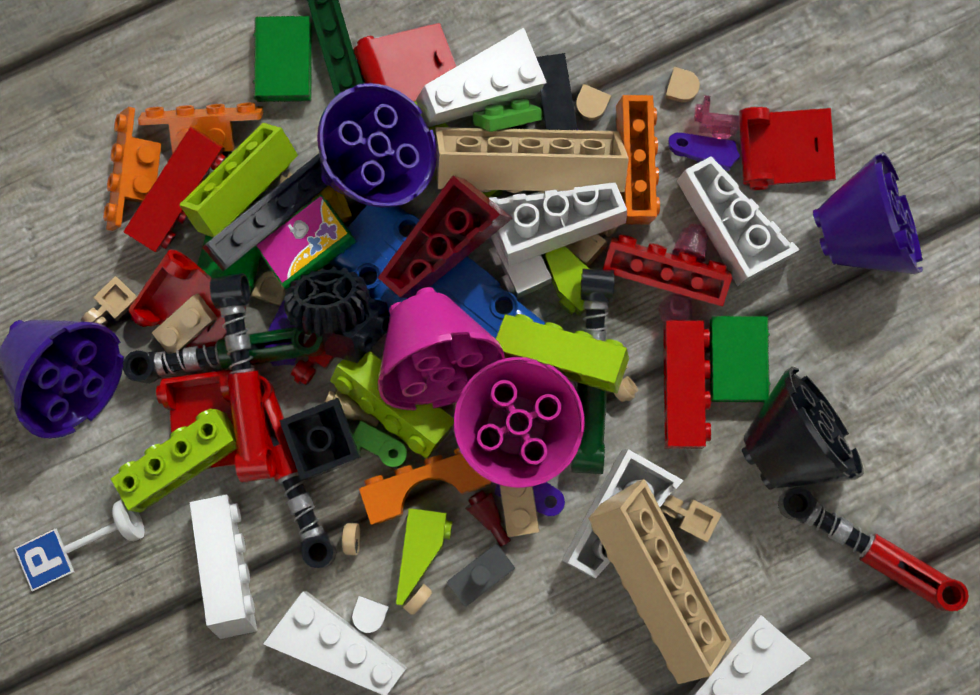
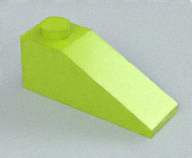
M565 246L542 254L546 267L552 277L551 280L556 294L561 299L558 303L569 314L572 315L575 312L578 316H581L586 311L584 309L585 300L580 299L582 269L589 268Z
M409 508L396 599L397 605L405 604L444 546V539L450 540L453 521L447 520V513Z

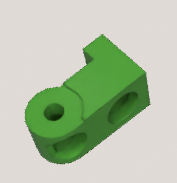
M360 421L353 434L359 454L364 449L378 456L383 464L389 468L394 469L403 466L407 460V450L404 444Z

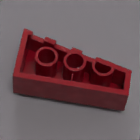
M452 176L378 276V279L401 298L415 296L420 289L432 286L513 218L467 180Z

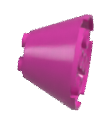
M432 287L422 288L415 296L402 302H397L389 308L390 319L379 372L378 390L384 402L398 409L416 410L415 405L430 403L433 408L446 406L458 401L464 386L479 370L495 361L505 359L504 352L500 343L448 296L435 292Z
M527 357L501 359L479 370L464 386L455 408V437L465 460L484 478L507 487L524 488L536 486L560 474L577 454L584 432L582 403L572 383L555 367Z

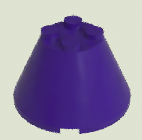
M359 84L340 92L325 108L318 126L317 141L323 182L331 186L338 193L372 207H396L413 200L428 186L434 174L437 161L435 136L433 130L429 131L421 114L423 112L400 91L381 84Z
M885 152L876 154L818 209L813 210L815 223L818 228H822L824 235L823 238H820V245L824 255L830 256L833 265L918 274L923 271V267L917 268V262L923 261L916 226L906 195L899 196L896 183L899 177Z
M18 320L10 326L9 334L0 347V367L16 416L26 430L41 438L64 437L76 432L74 427L84 420L92 421L104 409L119 384L123 370L124 356L119 352L118 344L121 342L116 334L102 324L83 321L28 320L24 322L23 320Z

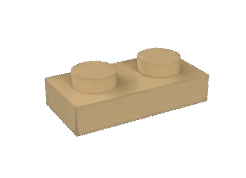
M196 294L158 326L152 334L168 354L175 353L177 349L180 352L212 324L217 317L201 296Z
M500 485L507 536L513 537L539 533L533 486L515 488Z

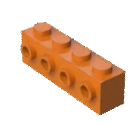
M622 95L616 105V130L620 133L629 157L625 192H620L627 208L625 224L649 225L660 212V199L656 197L659 169L655 167L658 139L654 135V126L657 123V109L654 107L653 95Z

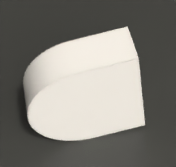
M359 596L352 615L354 625L365 633L378 630L384 623L389 606Z

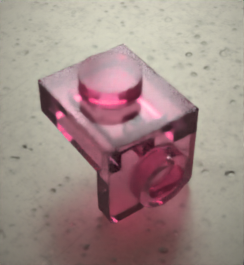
M704 95L701 104H696L694 112V122L699 123L698 132L712 134V137L718 139H727L730 136H735L739 128L740 116L709 113L711 96Z

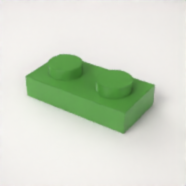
M514 99L511 101V104L504 106L488 105L485 107V110L473 112V124L489 132L542 120L541 108L530 104L527 99Z

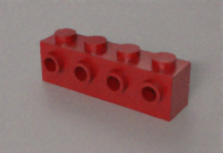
M190 127L123 232L154 252L160 251L161 248L166 250L176 236L172 231L178 221L183 224L188 218L179 204L207 178L211 170L214 171L225 160L226 156L222 154L225 147L196 128Z
M619 234L618 238H611L602 270H614L615 276L718 306H724L732 280L731 271L726 270L727 265L709 260L708 264L697 262V256L685 252H679L678 256L666 253V247L654 243H649L648 247L636 244L637 239L627 235Z
M666 321L663 325L664 449H703L706 447V441H711V423H706L705 410H710L711 407L710 391H705V379L710 378V361L705 360L704 348H709L710 333L709 329H704V321Z

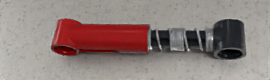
M244 273L211 278V300L215 308L221 310V316L225 318L223 325L227 331V336L224 337L225 345L228 351L227 355L231 359L229 369L232 372L226 375L237 446L235 455L236 473L242 483L272 479L276 474L275 457L272 449L269 447L259 373L254 371V368H251L250 360L253 357L249 356V349L251 348V342H249L250 335H246L249 329L245 328L244 318H246V315H244L246 312L245 305L249 304L251 300L249 281Z
M259 375L260 384L265 387V393L262 397L263 408H266L275 434L272 435L265 417L269 447L273 451L276 463L274 480L275 482L279 481L284 486L286 491L284 496L289 499L287 502L289 510H291V515H295L294 522L298 523L301 530L299 535L302 540L300 544L302 546L303 560L310 567L326 568L336 558V546L329 539L327 532H324L323 526H319L318 521L320 519L316 518L313 508L315 506L311 499L312 497L304 488L303 482L305 480H301L279 422V420L284 419L275 395V389L271 382ZM322 543L327 548V556L324 560L317 562L312 557V548L316 544Z
M794 487L780 495L778 509L785 518L797 520L809 526L814 525L817 527L816 530L821 529L828 533L830 539L841 545H848L853 548V552L858 551L860 553V561L927 600L936 609L941 611H958L967 604L969 598L968 590L961 581L951 579L876 533L873 535L862 533L861 528H854L853 523L849 522V520L847 521L843 517L838 518L836 513L826 511L825 506L818 503L817 499L807 489ZM792 495L799 496L803 501V508L800 512L793 511L789 506V500ZM909 570L913 572L914 574L928 581L932 585L930 586L929 584L925 583L924 581L920 580L919 578L915 577L907 571ZM948 586L954 592L953 601L949 604L942 597L943 590Z

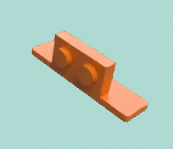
M251 102L237 104V107L225 108L224 104H211L206 106V109H194L192 105H183L176 107V110L164 111L163 107H150L141 113L138 118V125L169 124L172 154L190 127L196 128L225 147L224 151H233L235 146L232 121L260 120L264 111L263 106L255 107V103Z
M127 107L120 114H117L114 123V131L118 132L117 142L114 143L111 150V161L114 162L113 173H110L107 181V190L111 192L109 203L106 204L103 214L104 221H107L106 230L111 231L120 228L122 225L124 200L142 203L158 177L161 143L132 137L135 108Z

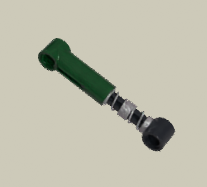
M582 269L580 299L585 300L584 309H586V317L583 318L586 321V327L582 330L591 334L594 339L605 341L607 337L605 316L608 312L605 309H608L609 302L613 301L614 270ZM576 382V391L584 412V432L578 452L571 461V473L603 474L607 391Z
M296 327L248 334L250 335L249 342H251L249 356L253 357L250 363L251 365L305 356L316 357L325 351L322 335L319 337L315 333L317 337L315 345L306 348L303 343L306 332L305 330L297 331ZM225 338L218 339L215 346L206 347L203 345V348H198L197 346L187 347L181 352L177 349L175 353L169 354L165 351L145 352L136 350L130 352L125 357L123 371L130 380L150 384L162 376H167L169 372L176 374L180 370L185 372L203 370L205 366L216 368L218 364L223 370L229 369L231 359L227 355ZM292 342V344L271 348L265 347L268 345ZM145 359L148 363V369L143 375H140L138 365Z

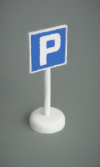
M121 499L114 503L112 508L114 523L64 546L56 528L15 547L14 549L31 591H35L74 572L67 553L116 530L129 541L134 542L144 537V525L139 512L129 511Z

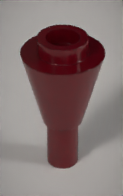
M481 490L467 499L470 504L465 509L487 530L491 531L500 547L509 543L511 539L507 536L506 531L501 525V519L492 492L485 493L484 490Z

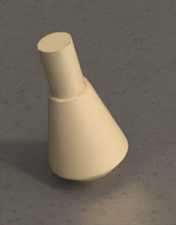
M331 390L328 392L324 403L339 398L347 420L363 421L376 428L379 420L371 414L364 412L359 404L347 394H343L338 390L336 392Z

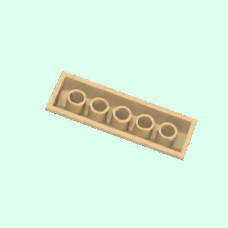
M435 127L437 147L435 175L438 189H443L450 178L456 176L467 180L480 192L506 190L511 193H519L523 190H532L545 193V191L549 190L568 191L574 190V187L615 182L619 192H625L629 157L619 131L501 129L489 132L482 128Z
M645 479L639 480L601 503L588 519L591 522L593 532L599 537L604 546L609 561L613 563L623 587L628 591L636 605L638 615L643 618L651 633L654 644L658 646L666 661L668 670L673 674L677 683L682 684L709 677L732 642Z

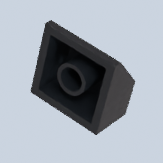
M339 398L279 420L301 480L315 478L361 458Z

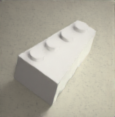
M524 28L426 84L418 95L416 102L423 112L421 115L427 127H432L471 116L473 112L485 110V107L488 105L504 106L511 104V101L514 99L534 98L547 82Z
M616 182L574 187V190L557 192V190H549L543 194L527 196L526 194H516L510 198H489L513 218L496 232L509 266L626 223L627 208Z
M629 449L621 450L562 562L590 577L597 578L610 563L606 550L599 537L593 532L591 522L588 519L597 507L607 499L642 479H645L660 507L672 491L677 489L684 480Z
M227 494L190 502L207 627L219 639L256 632L255 608L249 589L250 574L243 557V552L246 551L243 534H239L237 522H241L238 504H234Z
M303 591L264 642L266 646L381 695H388L407 669L405 665L307 591Z

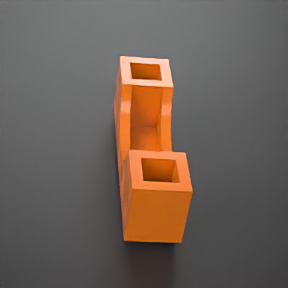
M457 448L454 450L455 455L443 459L441 454L424 460L425 466L413 469L412 465L396 469L394 470L395 476L383 479V476L379 475L364 481L366 486L359 488L370 524L376 525L403 516L406 497L415 486L428 480L445 481L454 486L462 495L490 486L492 483L477 473L465 460L460 449Z

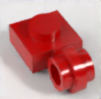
M312 333L305 342L304 346L306 348L315 345L317 340L315 333ZM325 351L316 357L307 356L309 358L308 361L300 360L290 375L294 377V381L297 384L303 383L308 385L317 371L313 366L317 363L324 369H327L335 357L327 355Z

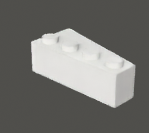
M712 156L684 170L678 178L677 183L722 261L727 265L728 271H731L732 278L737 286L790 259L800 250L793 242L790 243L780 233L781 229L773 221L770 222L758 210L759 206L752 198L749 200L740 191L739 185Z
M755 614L732 641L712 675L701 678L688 695H761L811 658L762 615Z

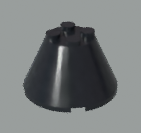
M794 366L788 368L744 435L746 446L741 450L750 465L756 464L761 472V480L769 490L775 487L784 488L850 481L863 476L864 468L858 450L856 448L850 450L844 438L849 432L832 405L807 375L800 378L796 374L799 372L798 368Z

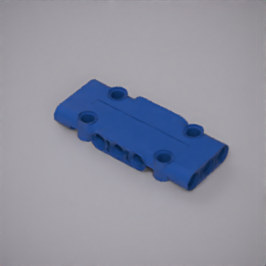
M367 205L348 227L357 242L345 250V253L340 254L329 263L339 271L347 268L349 273L357 272L358 277H362L364 273L369 271L376 273V281L373 284L366 285L367 290H369L371 298L387 302L389 316L391 305L408 298L399 297L379 280L378 276L407 238L400 234V230L406 225L415 227L419 220L399 206L378 208ZM468 256L430 286L434 288L435 292L448 296L495 339L504 318V314L498 313L495 309L496 304L500 301L511 303L513 309L507 315L514 317L516 314L526 315L533 322L545 325L544 321L517 301V298L512 293L502 289L500 283Z

